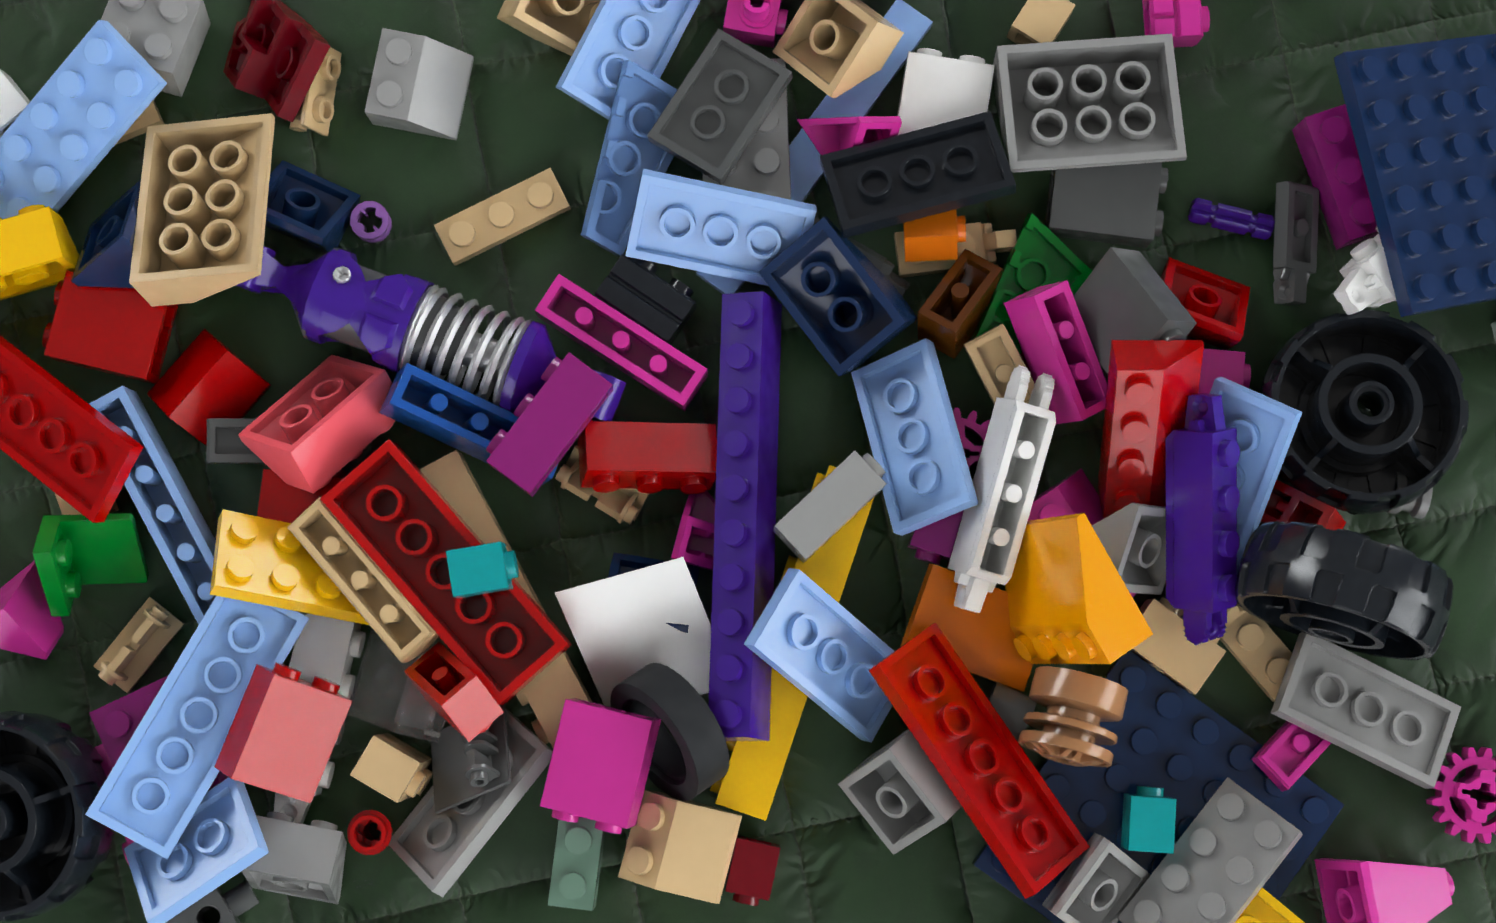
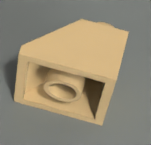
M804 0L774 48L773 53L828 96L835 99L880 71L904 32L861 0Z
M644 790L637 824L630 829L618 877L655 890L720 904L742 816L692 800L681 801L663 792Z

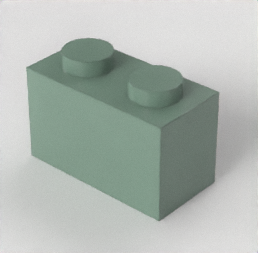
M579 817L578 823L558 821L548 906L593 911L595 908L606 833L594 828L595 820Z

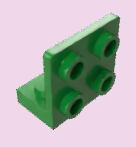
M82 514L43 515L32 554L52 617L70 616L74 598L80 597L82 585L147 582L149 572L133 514H108L105 522L92 523Z

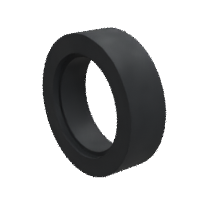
M650 663L613 688L610 696L611 707L661 719L676 740L675 742L661 721L648 778L663 792L681 801H689L727 774L729 769V752L722 730L704 699L679 673L663 664Z

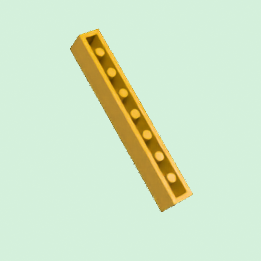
M829 465L826 475L817 472L811 491L836 467ZM874 498L806 562L803 563L799 558L789 555L782 578L788 568L800 569L839 603ZM773 668L771 670L770 740L726 741L728 750L732 751L728 772L723 778L711 785L710 788L711 792L718 794L715 804L764 821L768 817L808 697Z

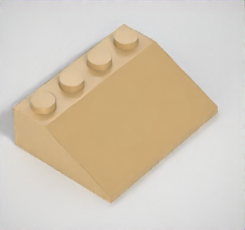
M272 113L147 126L129 283L152 307L194 303L261 275L275 117Z

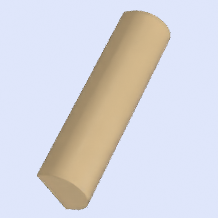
M319 497L287 528L401 663L413 660L434 643L438 638V634L320 500L321 497Z

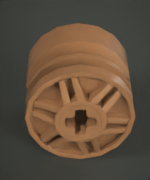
M1039 666L1035 669L1029 697L1032 701L1047 708L1046 712H1027L1024 714L1023 721L1038 730L1020 731L1018 743L1031 751L1039 753L1042 757L1058 763L1076 767H1110L1113 761V753L1098 745H1115L1118 737L1115 733L1099 725L1100 722H1118L1122 720L1129 691L1126 687L1116 682L1089 673L1060 667Z

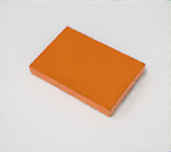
M929 564L900 647L925 628L936 623L970 673L1024 692L1033 664L1023 659L1014 646L1013 640L1016 636L1010 627L1008 592L996 587L992 593L988 592L980 613L954 606L958 583L954 582L955 572L935 564Z

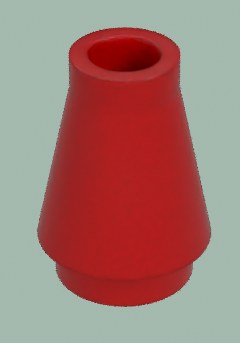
M375 810L359 812L351 819L348 825V841L352 848L360 854H378L391 841V824L381 812ZM372 822L378 824L377 829L381 831L379 838L373 837L369 832V826Z

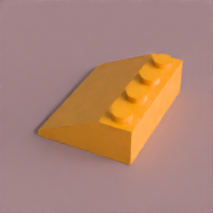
M1085 513L1029 520L1027 522L1012 577L1005 585V591L1008 592L1010 627L1016 636L1013 642L1017 652L1023 659L1030 661L1031 664H1111L1153 635Z

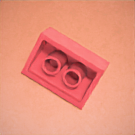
M331 355L242 430L238 436L286 484L314 494L317 490L328 485L332 477L346 464L357 459L362 454L363 449L380 434L391 429L396 420L379 413L392 385V381L385 369Z

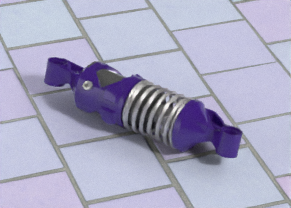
M264 246L261 275L236 285L258 294L261 292L284 294L292 303L304 338L319 344H323L326 341L342 342L366 351L372 355V360L377 362V364L396 373L409 363L428 373L431 371L432 375L443 380L446 374H448L447 382L458 387L468 367L462 389L473 394L484 372L478 397L488 400L494 389L493 404L514 413L517 406L528 393L536 396L546 383L541 379L542 374L553 359L557 357L545 324L531 321V319L525 321L523 316L511 321L508 311H502L496 315L492 305H486L480 309L477 299H471L465 303L461 293H456L449 297L446 287L439 288L438 285H434V283L408 274H383L359 265L355 253L341 248H333L308 264L283 266L274 259L276 252ZM473 307L472 317H471V315H470V313H469V310ZM488 314L486 330L483 334L478 333L480 323ZM503 320L502 335L499 340L494 339V332ZM518 327L511 343L508 344L510 337L514 333L515 329ZM594 370L613 384V392L592 419L595 421H612L627 383L609 374Z

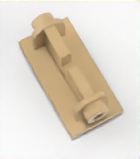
M331 47L329 48L294 121H290L289 129L307 132L308 128L323 136H328L330 121L334 115L333 103L337 79L341 73L340 61L342 53Z
M577 445L574 447L566 465L563 464L555 477L557 481L561 482L560 488L569 490L585 501H588L591 496L596 497L598 500L595 507L615 518L620 524L625 521L631 525L637 519L649 495L641 493L637 489L619 488L614 492L601 493L594 491L593 488H580Z
M149 597L94 664V667L100 671L98 676L110 685L115 683L123 691L129 693L182 628L184 623Z

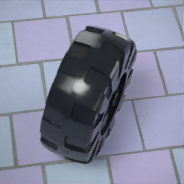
M1363 309L1351 315L1335 313L1319 319L1299 331L1285 343L1273 358L1260 386V394L1302 412L1278 477L1283 483L1289 482L1299 491L1337 510L1347 511L1353 515L1386 512L1411 503L1428 492L1441 480L1458 457L1462 439L1468 428L1469 402L1464 400L1461 387L1464 378L1452 355H1446L1434 341L1435 336L1424 327L1412 320L1407 323L1390 317V312ZM1357 401L1361 402L1367 409H1370L1373 417L1362 414L1358 409ZM1397 472L1405 474L1412 484L1403 489L1396 490Z
M1274 521L1262 524L1252 533L1241 558L1235 596L1236 601H1238L1239 606L1243 610L1284 631L1296 635L1303 632L1330 641L1346 650L1361 654L1400 660H1419L1421 658H1431L1442 641L1451 612L1454 585L1452 579L1447 577L1446 571L1431 561L1421 560L1415 557L1416 553L1397 545H1385L1370 540V536L1344 529L1334 531L1318 524L1305 522H1290L1287 524Z
M17 711L0 712V922H10L38 916L71 900L94 879L91 875L101 862L107 860L115 837L112 829L85 815L107 779L101 766L103 759L87 738L78 737L71 731L69 724L44 714Z

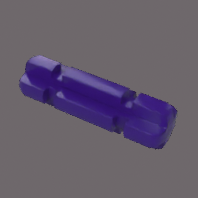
M1195 198L1192 201L1188 213V220L1192 223L1205 225L1208 222L1211 223L1213 228L1242 235L1250 232L1251 237L1263 240L1271 237L1275 226V218L1272 215L1259 212L1258 215H1252L1251 210L1222 203L1214 206L1212 201Z

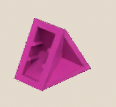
M900 116L797 119L820 155L896 136L902 124Z
M707 490L699 494H689L671 558L673 560L684 557L686 564L713 571L715 499Z
M34 560L0 588V649L46 660L63 635L64 626L61 617L51 616Z

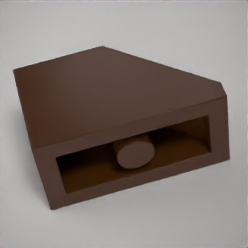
M965 249L918 311V339L923 340L926 338L932 341L935 349L955 359L964 347L963 344L975 332L1000 280L1003 269Z

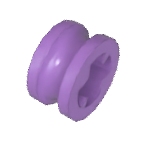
M364 201L353 209L350 216V225L361 240L368 243H377L389 235L392 228V219L380 203ZM375 212L376 217L382 221L379 229L373 226L375 231L367 233V228L360 223L361 218L364 215L369 218L367 213Z

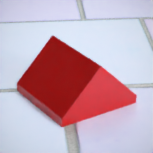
M1169 257L1161 279L1197 322L1187 336L1203 340L1205 343L1224 350H1228L1239 343L1244 334L1250 287Z
M204 329L151 388L147 395L171 420L207 446V419H242L271 385L207 329Z

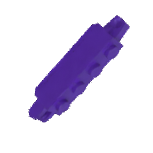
M1206 393L1188 396L1184 428L1173 430L1165 439L1166 599L1173 608L1183 609L1184 636L1187 637V641L1189 640L1194 645L1208 642V639L1211 641L1223 637V634L1226 633L1227 609L1237 606L1235 591L1238 578L1237 553L1240 546V538L1237 533V508L1240 502V493L1237 488V463L1240 457V448L1237 443V428H1228L1225 425L1222 395Z

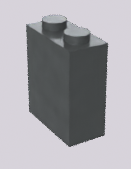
M1162 162L1051 170L1045 226L1057 237L1147 248L1154 240V236L1160 237L1164 212L1157 210L1159 194H1165L1168 168H1162Z
M1110 247L1074 295L1098 361L1107 374L1109 372L1111 340H1186V336L1197 324L1140 251Z

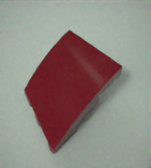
M251 0L247 17L236 23L232 45L228 52L223 72L234 88L265 99L278 117L293 122L330 48V44L308 22L280 0Z

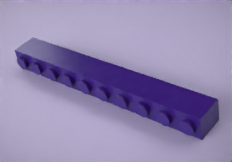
M764 291L722 294L708 706L722 730L725 741L770 740L772 667L744 645L774 594L775 532L773 529L776 524L782 304Z

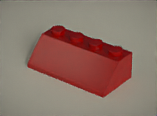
M1111 340L1098 477V492L1103 518L1108 517L1130 503L1166 506L1165 439L1173 430L1184 428L1188 396L1198 394L1204 351L1203 340Z

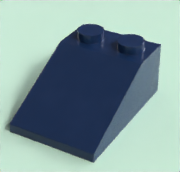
M826 216L758 272L838 376L853 372L918 319V316L894 285L848 238H843L842 232Z

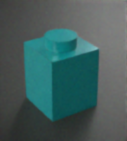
M501 541L446 551L452 594L455 598L513 589L512 578L519 577L515 551H507L506 544Z
M1137 786L1136 794L1124 793L1121 847L1128 851L1174 854L1177 799L1164 796V788Z

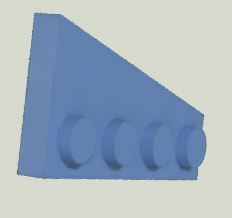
M625 60L622 64L581 231V236L616 256H621L628 245L643 169L666 173L674 157L651 143L647 135L677 89L630 60Z

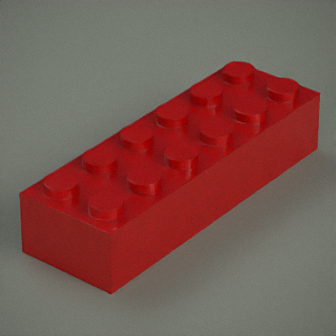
M388 439L320 498L457 658L477 675L499 705L506 704L572 645L515 578H512L513 589L464 598L453 597L446 551L483 545L484 543L400 446L392 440Z

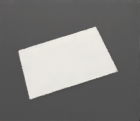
M684 557L555 592L605 706L611 707L610 696L616 685L650 663H660L675 670L700 695L709 693L711 624ZM666 623L689 625L688 633L681 632Z

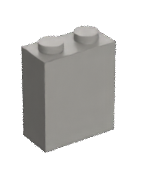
M854 451L775 524L773 531L803 563L806 562L884 488L886 483L882 477L886 473L885 470L870 454L866 453L861 457Z

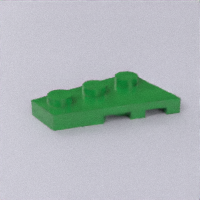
M1028 213L1016 243L1012 247L1004 265L1000 280L972 337L973 339L1000 324H1004L1019 354H1021L1022 349L1004 302L1036 287L1068 280L1074 295L1092 272L1033 213Z

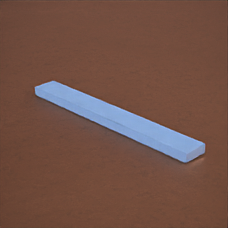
M896 0L884 18L904 32L881 70L835 99L826 95L809 119L867 116L905 64L908 52H913L932 27L933 21L903 0ZM802 128L789 145L791 200L804 202L824 174L820 162V153ZM699 271L696 272L698 277L722 294L737 293L745 282Z

